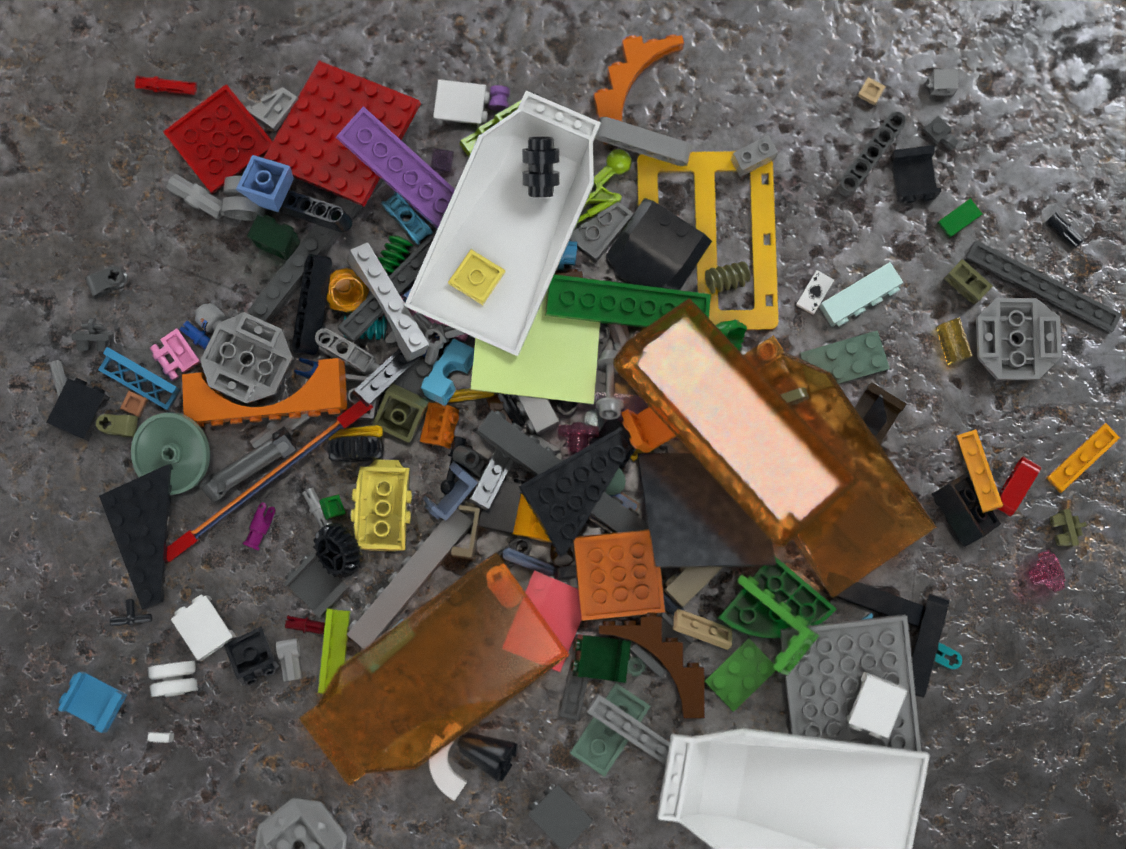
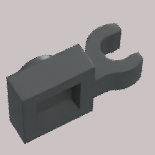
M939 116L923 129V132L936 145L941 141L950 151L959 142L953 135L949 134L952 128Z

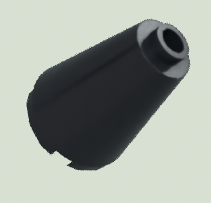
M467 732L465 735L462 734L457 743L459 751L497 782L503 781L513 765L511 763L512 756L516 758L518 744L512 741Z

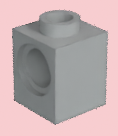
M934 69L931 75L927 77V88H930V95H954L958 90V69Z

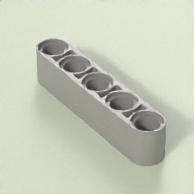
M600 117L599 122H601V126L596 135L597 140L678 166L688 165L692 148L690 143L612 118Z

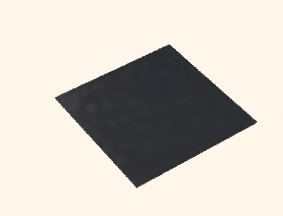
M638 453L655 567L776 566L755 454Z

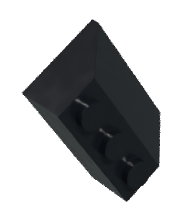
M968 472L932 493L936 505L940 507L946 521L952 526L958 540L962 542L964 547L979 540L1001 525L993 510L985 513L982 512Z

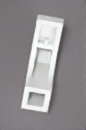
M458 723L454 726L449 725L443 734L446 736L445 740L440 736L435 738L429 756V766L434 782L445 795L454 801L467 783L466 780L451 769L448 761L450 747L464 728Z

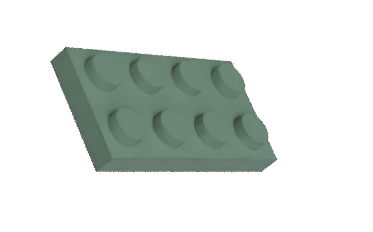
M878 330L799 354L811 393L890 369Z
M615 683L605 698L639 722L642 721L651 707L617 683ZM593 717L570 754L605 777L629 740Z

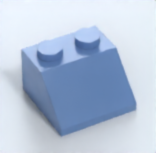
M252 155L236 189L259 207L279 212L294 177L290 166Z

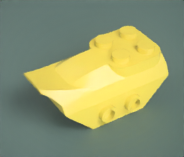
M374 460L367 467L360 466L357 486L352 492V500L356 501L355 509L351 511V522H354L355 539H358L357 543L361 546L360 549L391 552L405 550L406 526L411 521V511H407L408 503L412 501V491H408L410 468H404L399 460Z

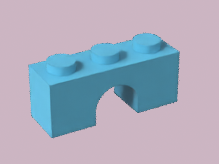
M453 339L445 347L441 358L434 363L429 376L425 377L422 382L421 389L425 397L446 406L456 391L453 381L447 379V376L457 370L468 373L473 365L474 348Z

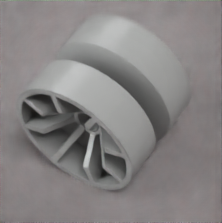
M242 176L226 177L223 193L229 197L224 198L222 201V215L243 221L264 219L265 208L259 207L237 191L236 188Z

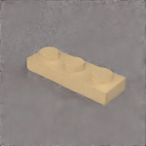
M677 609L674 612L673 630L726 650L732 646L731 628L681 609Z

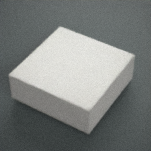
M151 732L148 733V740L150 742L169 743L174 740V733Z

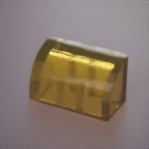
M960 317L935 327L947 365L968 360L973 356Z

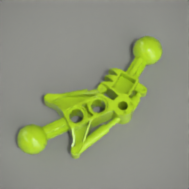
M616 149L609 153L606 160L607 165L594 177V187L596 190L590 193L584 208L588 204L597 205L580 216L577 224L587 217L591 218L616 202L621 201L622 197L620 194L609 192L602 185L614 174H624L630 169L632 160L628 152L623 149Z

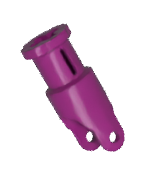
M264 502L259 504L249 526L250 531L246 541H243V545L258 551L261 540L267 534L276 511L275 507L271 506L264 516L266 510V503Z

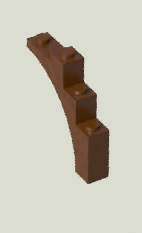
M647 613L645 616H640V625H636V621H624V625H616V621H603V625H599V634L615 635L632 640L648 649L663 663L677 686L681 699L683 718H705L704 667L699 666V662H687V666H683V642L678 641V637H666V641H662L661 616H657V613Z

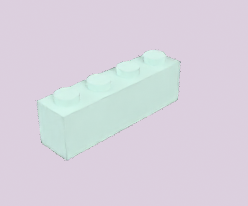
M891 262L825 300L820 304L819 308L831 327L836 324L840 327L849 321L848 317L851 315L858 316L866 311V306L870 304L875 306L883 301L882 297L886 294L892 296L900 291L899 287L903 281Z

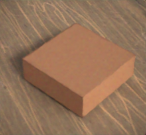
M128 391L120 409L140 418L148 399Z

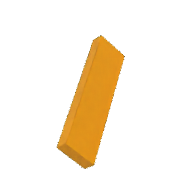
M1104 423L1049 474L1046 479L1059 493H1062L1120 437L1107 423Z
M977 430L957 435V440L982 512L985 513L1003 507Z

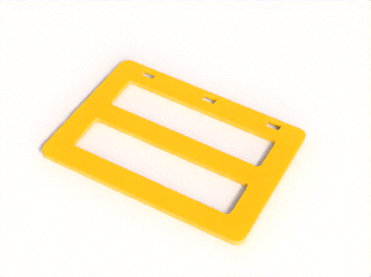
M736 151L690 152L687 166H678L640 154L637 159L638 207L644 198L658 204V173L692 172L694 174L696 229L712 240V243L697 264V293L711 294L706 285L705 271L710 268L716 269L714 173L717 171H737L731 161L732 155ZM773 161L749 172L754 309L720 310L718 307V291L716 289L715 293L711 294L708 331H713L719 322L735 319L746 325L747 330H772L778 325ZM761 174H768V185H762ZM770 234L771 246L764 245V235ZM766 295H772L773 307L766 306ZM642 328L646 332H674Z

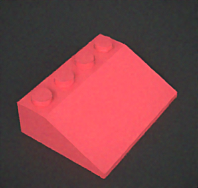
M534 570L502 648L561 672L582 620L579 589Z

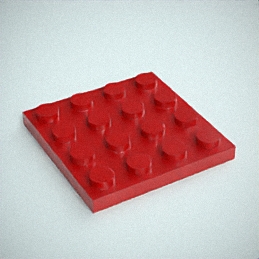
M227 84L163 131L211 194H214L224 186L226 177L237 176L243 172L252 155L263 157L272 144V140Z

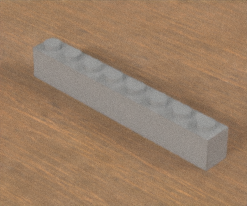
M456 509L447 521L443 519L439 525L434 524L428 532L430 536L426 541L422 539L417 544L415 554L412 557L410 555L407 556L401 564L403 568L399 573L395 571L388 579L389 585L385 589L382 587L375 594L376 600L372 605L368 603L361 611L362 617L358 621L355 619L347 628L349 632L346 635L365 651L372 646L452 551V546L455 547L473 526V521Z

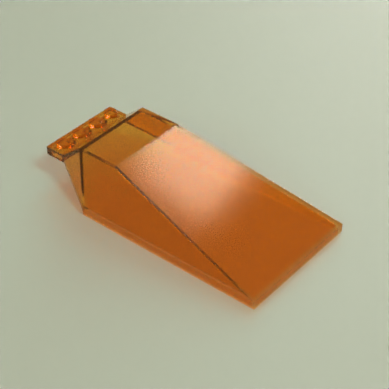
M774 335L705 380L717 398L726 443L832 598L936 528L830 371L828 372L786 353ZM801 387L806 388L809 399L778 411L772 410L769 402L771 398Z
M495 552L340 665L318 703L301 715L299 720L348 786L366 773L416 770L570 654Z

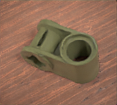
M102 414L96 420V427L108 435L133 438L137 431L138 417ZM111 422V426H107V428L103 426L104 423Z

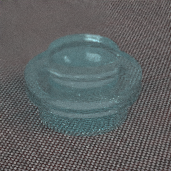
M598 409L589 410L584 417V422L590 429H599L605 421L604 418L600 417Z

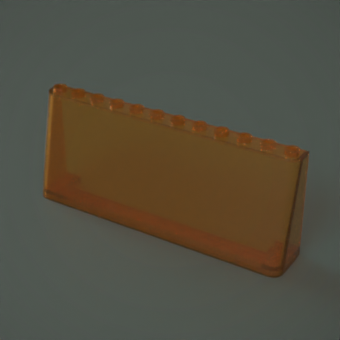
M690 298L626 341L613 359L616 371L777 546L785 547L859 482V479Z

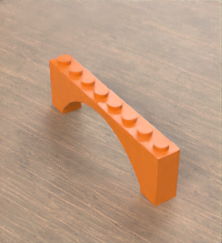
M339 358L318 360L319 365L306 384L296 393L281 402L263 407L241 406L232 402L219 391L208 386L205 373L182 374L183 413L194 420L201 428L204 427V424L210 423L211 426H222L223 422H230V424H242L243 420L262 422V418L281 420V416L301 418V414H308L311 417L321 416V412H328L330 415L341 414L342 410H347L345 361Z

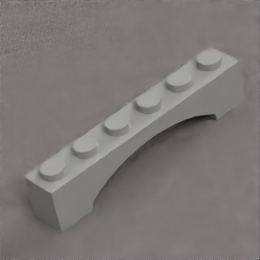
M367 242L351 249L347 261L356 276L360 277L381 306L395 334L398 347L407 362L425 354L429 346L428 341L408 308L404 306V301L369 243Z

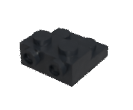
M261 626L224 644L236 679L242 685H252L257 682L258 677L273 675L276 672V668L280 667L274 650L270 646L265 631Z

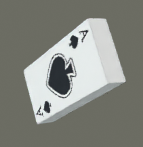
M816 270L796 306L814 315L834 279Z

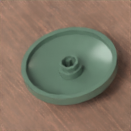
M167 412L154 415L139 426L132 440L131 458L138 477L167 464H172L173 470H171L170 479L172 489L170 495L189 491L201 482L209 467L210 448L205 433L194 420L180 413Z

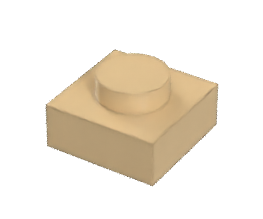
M868 77L858 97L876 105L886 86Z

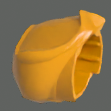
M342 268L331 273L326 300L331 309L349 313L353 312L366 300L370 289L360 277L356 276L352 269Z

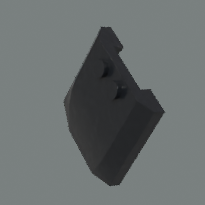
M644 198L606 254V258L612 265L616 275L629 284L680 290L712 243V240L703 232L661 205Z

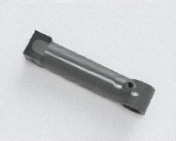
M282 427L272 434L271 439L221 471L207 475L199 483V487L212 502L217 501L229 489L282 455L285 458L296 451V441L287 429Z

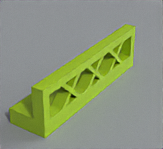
M327 609L318 693L342 694L348 635L346 634L349 632L347 628L350 623L351 611Z

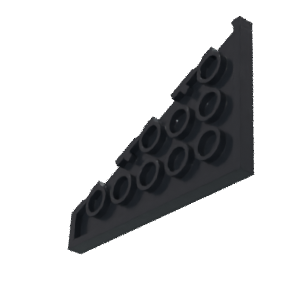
M624 426L518 487L560 558L566 555V552L586 523L595 505L602 497L603 492L615 476L616 471L633 447L630 442L631 436Z
M167 464L99 495L142 610L164 602V563L167 560L168 516H170L172 464Z

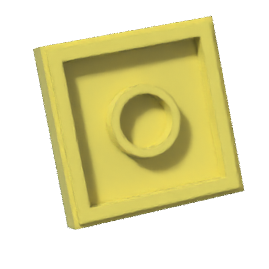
M470 249L448 281V284L481 305H484L505 274V270Z

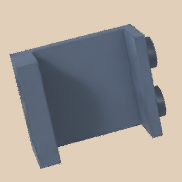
M455 461L452 462L449 468L459 477V480L455 483L452 491L445 495L438 505L426 496L422 498L426 503L425 508L429 510V513L435 518L439 519L441 517L445 521H447L478 483Z

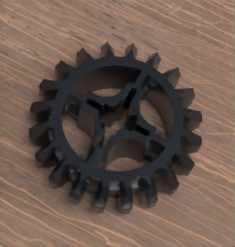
M375 436L335 438L328 442L327 447L329 459L335 462L378 460L382 457L383 451L382 440Z
M337 523L325 525L315 534L316 538L313 539L315 543L313 548L316 550L315 555L319 558L318 562H321L323 565L322 568H326L327 573H332L334 578L339 577L341 579L353 575L354 572L361 568L360 564L363 562L361 559L363 554L360 552L361 546L357 543L358 539H355L353 536L354 533H350L348 527L344 528L342 524Z

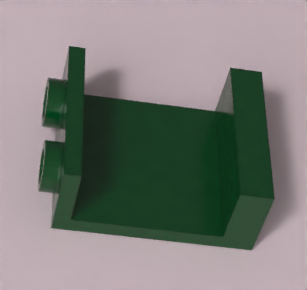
M578 634L573 644V650L576 652L575 659H572L571 662L572 676L626 683L631 641Z

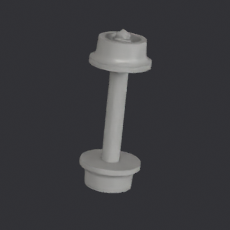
M605 350L600 353L597 367L600 370L606 371V397L599 399L596 402V407L599 410L600 417L616 419L620 416L624 403L622 400L614 398V371L621 370L624 367V361L621 359L620 352Z

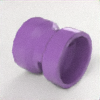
M491 86L490 95L492 97L489 100L488 108L495 111L507 109V98L510 95V89L504 86Z

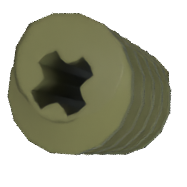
M744 261L731 265L727 264L723 267L718 266L716 269L710 268L705 271L706 285L711 294H714L716 289L718 292H722L723 286L726 291L730 290V284L733 289H737L738 284L740 287H744L745 281L750 282L751 279L748 265Z

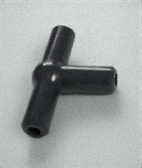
M127 599L126 616L110 618L109 623L110 626H132L136 623L152 622V614L135 615L134 600Z

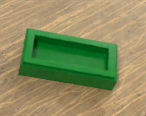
M970 198L937 223L945 234L951 238L979 218L982 212Z

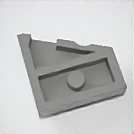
M282 87L274 91L273 94L261 98V102L252 107L250 105L246 106V109L253 117L276 131L299 98Z

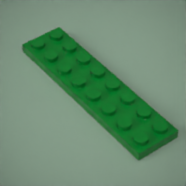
M554 274L548 288L545 316L707 335L711 294Z

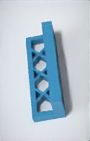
M106 347L103 352L106 358L98 369L100 372L164 409H170L181 391L178 387ZM111 359L118 363L119 371L110 373L105 370ZM133 371L136 381L126 382L123 373ZM146 381L152 382L153 391L143 392L141 383ZM167 391L172 394L166 404L159 401V392Z

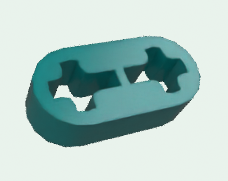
M939 642L937 650L942 652L941 656L936 654L934 662L948 669L959 668L962 664L961 654ZM954 654L957 663H952L950 666V661L944 658V656H953Z

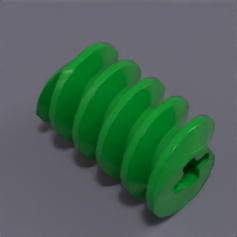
M397 235L388 237L390 243H385L384 247L386 250L380 252L383 257H378L388 277L395 271V267L398 268L400 266L399 260H406L402 256V253L409 254L406 246L413 247L409 241Z

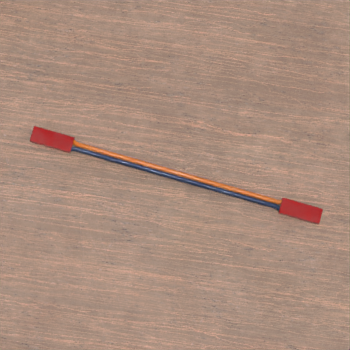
M358 401L336 418L337 421L198 528L193 531L189 530L167 547L168 562H171L199 541V536L340 429H346L374 406L371 404L367 407L362 401Z

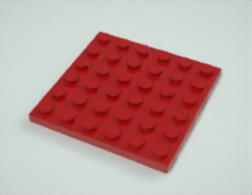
M318 61L298 96L299 99L290 110L264 158L290 166L293 177L365 207L380 177L345 147L336 136L364 106L393 134L402 140L421 106V102L393 89Z

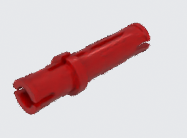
M136 76L135 78L136 89L196 95L197 93L196 82L160 79L158 76H154V78Z

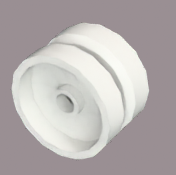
M195 661L148 667L150 679H163V682L154 683L150 686L151 697L163 695L170 697L185 694L184 692L197 691L196 679H183V676L196 672Z

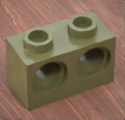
M963 259L944 278L973 305L980 301L993 286Z

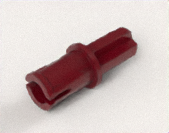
M290 615L287 616L288 620L285 622L286 629L303 631L304 634L310 632L324 635L325 622L309 620V617L304 619Z

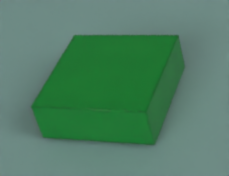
M339 494L319 500L326 520L346 514Z

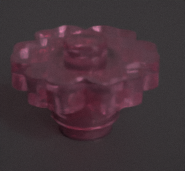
M574 422L571 425H559L558 436L568 437L570 452L577 453L588 446L589 438L599 437V427L587 426L582 422Z
M1050 550L1040 552L1038 554L1039 560H1037L1038 565L1033 566L1028 572L1033 585L1040 586L1046 584L1048 589H1052L1053 592L1063 590L1066 580L1058 558Z

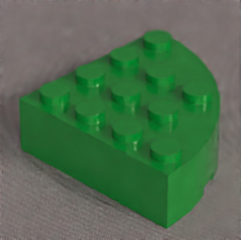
M776 556V566H761L752 576L759 582L758 587L764 591L766 588L775 595L774 600L780 604L783 601L792 609L790 611L792 615L797 617L799 614L809 622L806 626L821 624L837 610ZM744 587L717 617L718 620L728 627L743 634L759 638H781L780 629L794 628Z

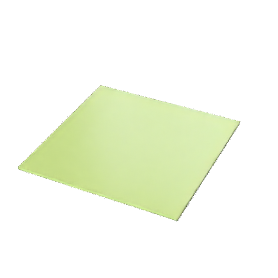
M547 290L519 356L475 338L470 390L594 404L600 322L545 316Z

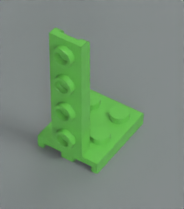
M741 575L738 579L739 584L800 632L798 636L794 635L788 642L789 648L785 653L781 652L774 661L776 664L773 667L778 672L788 676L819 635L806 626L809 622L799 614L797 617L790 613L792 609L783 601L780 604L777 603L772 592L766 588L764 591L758 587L759 582L749 575L747 578Z

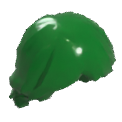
M736 319L719 322L711 334L712 346L725 356L737 357L742 347L741 343L744 342L743 338L745 337L747 326Z

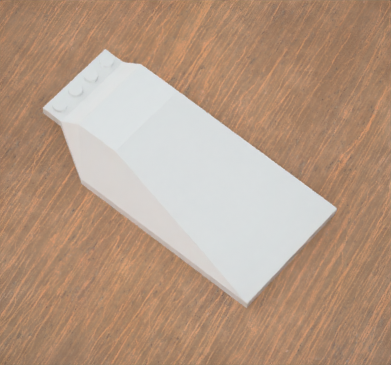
M525 91L516 111L479 135L404 306L519 356L594 186L593 142L601 122L529 91ZM529 137H553L554 148L559 149L560 162L553 163V170L560 172V185L554 186L552 197H530L528 195V186L523 185L522 172L529 171V164L522 162V149L528 148ZM470 249L505 270V274L484 305H481L448 284V281Z
M738 729L694 737L671 734L657 818L659 820L680 822L713 849H912L930 755L927 752L750 729Z

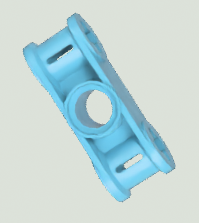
M396 191L388 200L381 202L384 209L400 224L417 246L428 234H433V231L425 221L415 213L406 200ZM409 214L412 216L409 221L402 220L405 215Z

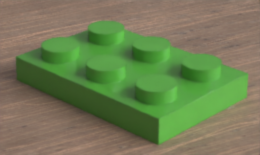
M748 638L704 682L734 712L776 671L773 667L775 664Z

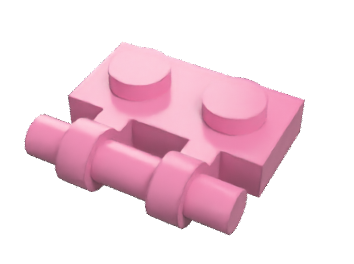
M178 328L160 339L164 347L159 349L157 344L150 347L153 358L160 363L165 376H169L171 381L179 378L175 372L176 369L180 368L183 373H186L201 363ZM168 353L174 359V362L171 364L165 357Z

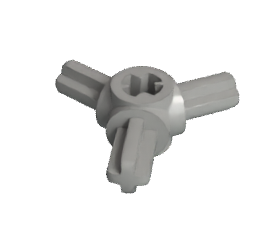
M419 312L413 315L414 320L424 332L423 335L429 343L425 357V363L429 365H434L437 361L439 349L443 348L444 343L449 342V338L465 334L444 324L440 325L436 322L432 324ZM434 332L438 333L437 336H440L438 339L435 338L436 335H433Z

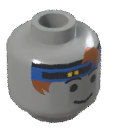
M213 303L202 304L195 312L196 323L207 333H214L217 324L226 319L225 314Z

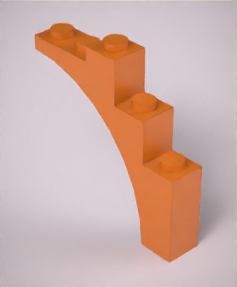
M673 34L661 40L650 39L646 43H643L642 36L637 37L636 35L628 36L622 40L625 63L615 62L608 66L611 90L604 88L594 93L593 100L598 122L600 117H608L622 122V111L626 96L634 81L654 61L667 54L683 50L684 40L682 35L677 36Z

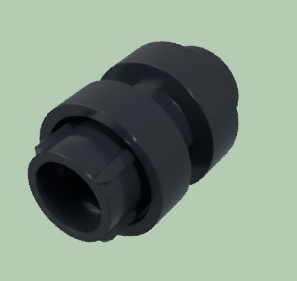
M529 137L528 148L522 149V162L529 164V171L522 172L523 185L528 186V195L530 197H552L554 186L560 185V172L553 170V163L560 162L559 149L554 148L553 137Z

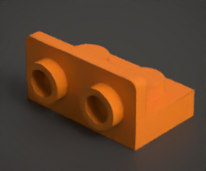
M429 402L420 442L450 449L454 440L456 423L459 420V409L450 405L443 406L438 403Z

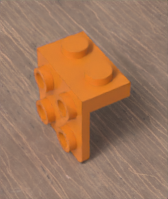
M665 399L659 400L638 414L629 409L621 413L624 419L622 423L631 435L630 442L632 446L645 453H649L680 433L678 424Z

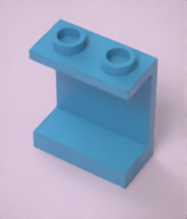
M85 672L74 674L69 682L70 688L68 692H65L59 700L61 705L58 710L61 712L67 711L95 726V730L101 733L108 732L127 694Z

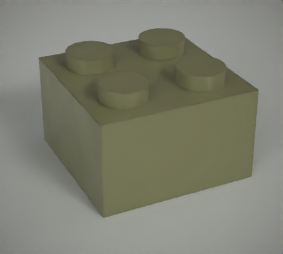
M392 384L386 391L372 426H382L384 432L410 443L417 432L430 400L396 384Z

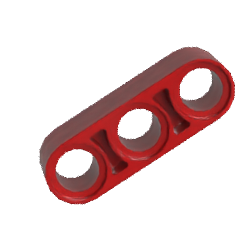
M1024 456L1018 461L999 492L1003 507L998 508V510L1009 517L1015 513L1041 470L1039 465Z

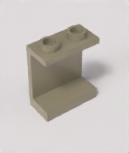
M465 502L464 506L459 505V511L474 515L469 549L452 546L451 555L456 558L474 560L481 509L473 503Z

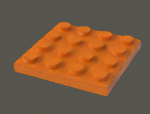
M649 529L576 537L574 548L582 621L665 612L661 567H655Z

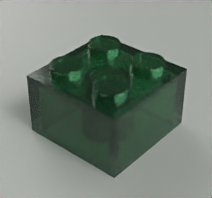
M257 215L247 234L248 239L255 247L287 261L300 243L297 233L293 231L294 228L285 223L279 225L275 223L276 220L268 215H264V217Z

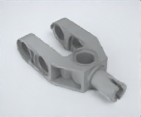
M326 328L317 331L315 340L320 351L331 358H339L345 361V366L367 376V374H372L381 366L376 363L373 355ZM323 333L329 334V335H324V336H322V337L320 338V341H319V336H320L321 334H323ZM330 339L328 343H322L323 340ZM342 349L348 350L345 354L339 353Z

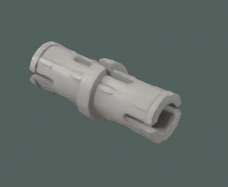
M314 487L307 489V492L304 491L302 495H304L310 507L309 511L316 518L320 529L325 525L332 524L330 519H325L319 503L320 499Z

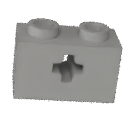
M769 135L734 152L731 161L741 177L775 160L778 151Z

